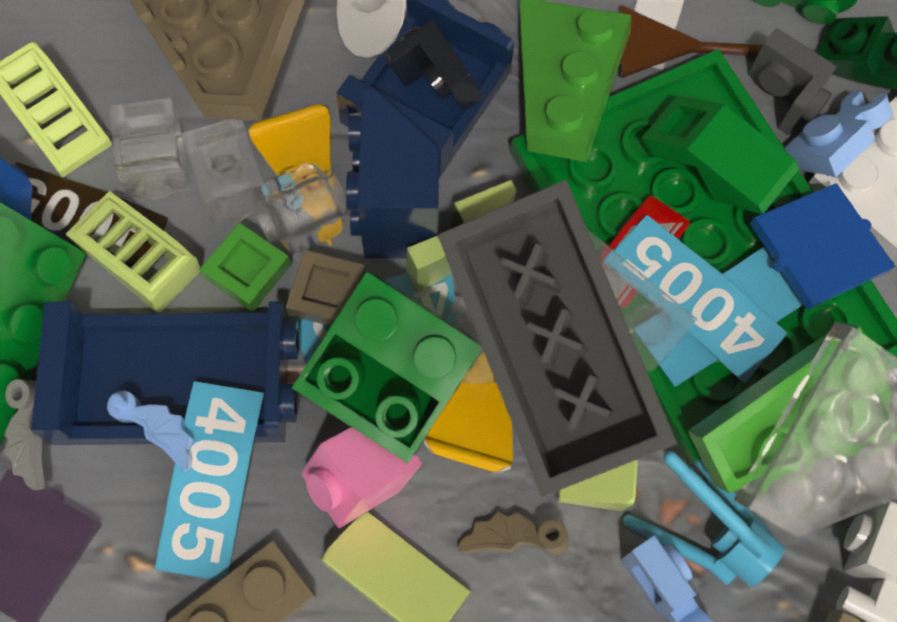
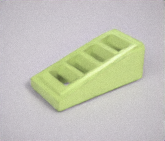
M36 42L27 44L0 61V97L62 178L113 145ZM54 89L56 91L31 108H25V106L50 90ZM69 108L71 112L43 130L40 128L41 125ZM83 126L86 132L57 150L53 145L79 127Z
M111 191L66 233V236L157 314H160L200 273L199 269L201 267L199 262L191 252ZM112 213L120 218L97 242L89 237ZM130 227L136 231L114 255L107 251ZM148 241L152 247L131 268L124 263ZM162 255L166 256L169 261L148 282L141 277Z

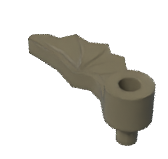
M497 512L489 521L475 522L473 533L464 537L457 547L462 555L490 550L513 552L521 545L534 546L550 555H560L568 549L570 538L565 525L558 520L545 521L538 529L529 519L517 512L509 517Z

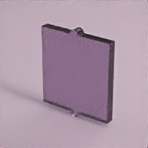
M8 469L0 481V611L17 622H38L102 525L64 503V495L58 490L52 489L49 492L44 490L33 491L25 485L23 477L13 475L12 471Z

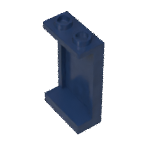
M71 301L45 302L31 430L51 445L153 444L145 438L142 426L137 423H121L109 414L107 410L109 398L117 391H128L140 400L142 406L149 404L167 406L171 414L182 416L185 420L193 382L195 381L264 393L253 443L285 442L286 423H296L298 414V392L292 388L295 383H287L288 360H298L300 335L298 321H289L283 301H269L268 313L81 314Z

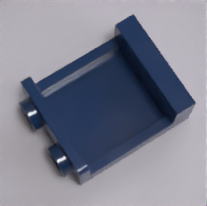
M407 0V15L395 42L384 53L379 54L361 81L349 75L336 92L340 123L349 127V114H361L362 89H376L439 147V177H441L510 74L515 43L498 26L489 22L475 20L456 10L447 0ZM433 20L471 75L483 99L466 111H463L452 93L442 100L425 75L411 85L404 86L385 60L384 54L395 47L397 41L405 33L414 29H420Z

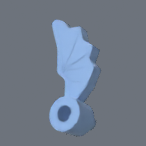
M117 391L112 394L107 403V410L111 416L124 424L137 423L142 426L145 438L163 449L184 472L191 470L192 458L188 450L194 440L184 431V418L182 416L171 414L167 406L151 404L142 406L140 400L128 391Z

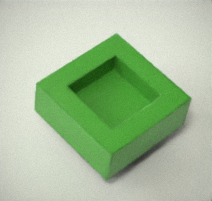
M239 222L199 270L204 279L251 312H254L289 269L291 262L287 254Z

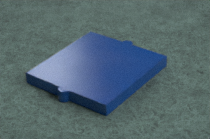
M837 183L756 216L749 223L773 258V269L784 274L807 310L880 277L896 267L870 231L872 227L871 222L860 217Z

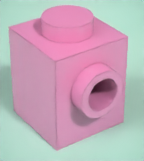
M351 427L321 443L301 475L306 481L307 491L314 504L322 511L328 512L337 527L341 528L398 494L423 463L415 453L409 463H406Z

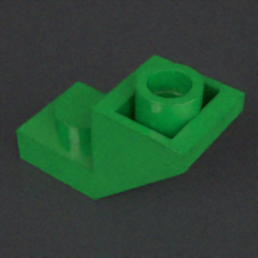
M677 95L641 137L650 155L696 167L714 201L759 214L765 213L800 169L793 157L725 104Z

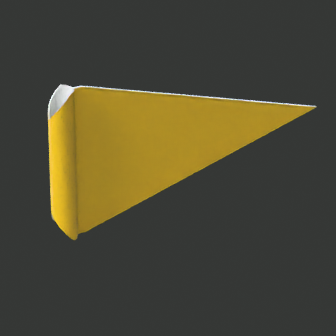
M316 104L255 122L248 130L251 142L276 175L283 171L291 170L292 177L287 182L297 186L300 194L299 206L331 247V122L328 107ZM297 168L306 172L307 176L304 185L297 176Z
M483 352L425 436L424 444L434 455L494 473H501L509 470L513 461L512 421Z

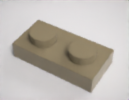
M271 541L167 622H285L316 597L277 544Z

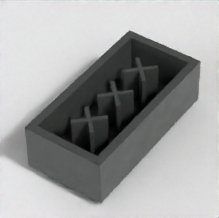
M567 180L438 234L542 497L677 444Z

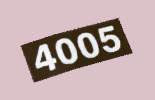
M16 162L15 165L23 170L32 183L31 221L80 249L66 236V233L107 192ZM120 198L164 231L169 219L168 217ZM112 213L89 237L97 242L120 218ZM130 227L107 251L114 255L136 231ZM146 241L124 264L131 268L152 245Z

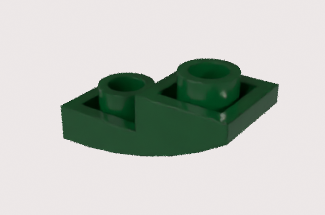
M889 17L836 18L831 23L817 51L818 55L837 66L832 75L868 85L897 89V32L894 31Z

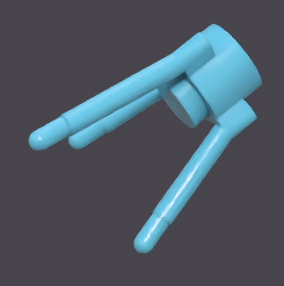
M667 451L663 456L664 462L725 524L712 542V546L720 554L715 557L631 514L624 516V525L648 539L655 535L663 547L667 544L671 545L682 557L708 569L725 585H728L737 576L749 587L756 586L777 565L786 547L769 533L771 529L748 509L735 492L728 493L713 484L702 461L694 465L714 491L676 453Z

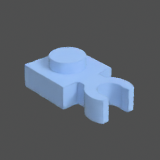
M856 90L842 100L840 104L841 110L836 115L820 114L817 118L811 120L806 124L803 131L785 147V150L796 160L800 168L799 170L837 177L875 141L872 130L883 126L891 119L893 112L887 94L880 93L872 102L866 105L862 91Z
M654 535L621 559L660 617L665 616L669 622H713L693 599L696 593L688 583L692 579V573L683 557L674 547L669 544L662 547Z

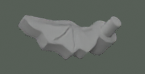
M15 379L7 386L5 398L10 407L19 410L11 418L4 433L8 441L4 453L11 460L13 475L22 476L25 485L33 491L43 490L45 488L41 459L43 438L31 430L36 380Z

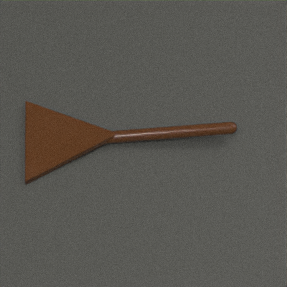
M621 4L619 7V13L631 15V31L621 59V78L691 52L710 53L720 49L722 54L758 56L763 46L757 44L699 41Z

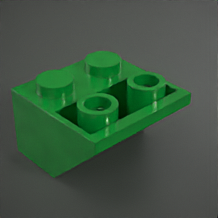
M366 272L292 388L406 463H409L483 348L480 341L375 273Z

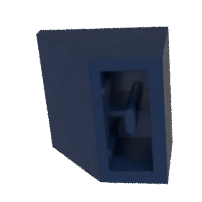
M362 89L361 114H349L348 138L349 152H353V171H347L346 208L350 211L351 236L362 237L364 258L407 259L408 247L438 235L439 147L376 89Z

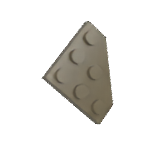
M132 0V6L205 118L261 121L305 0Z

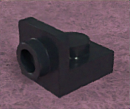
M433 20L420 29H414L405 33L397 41L395 47L384 54L385 60L404 86L411 85L425 75L442 100L452 93L463 111H466L483 99L471 75Z

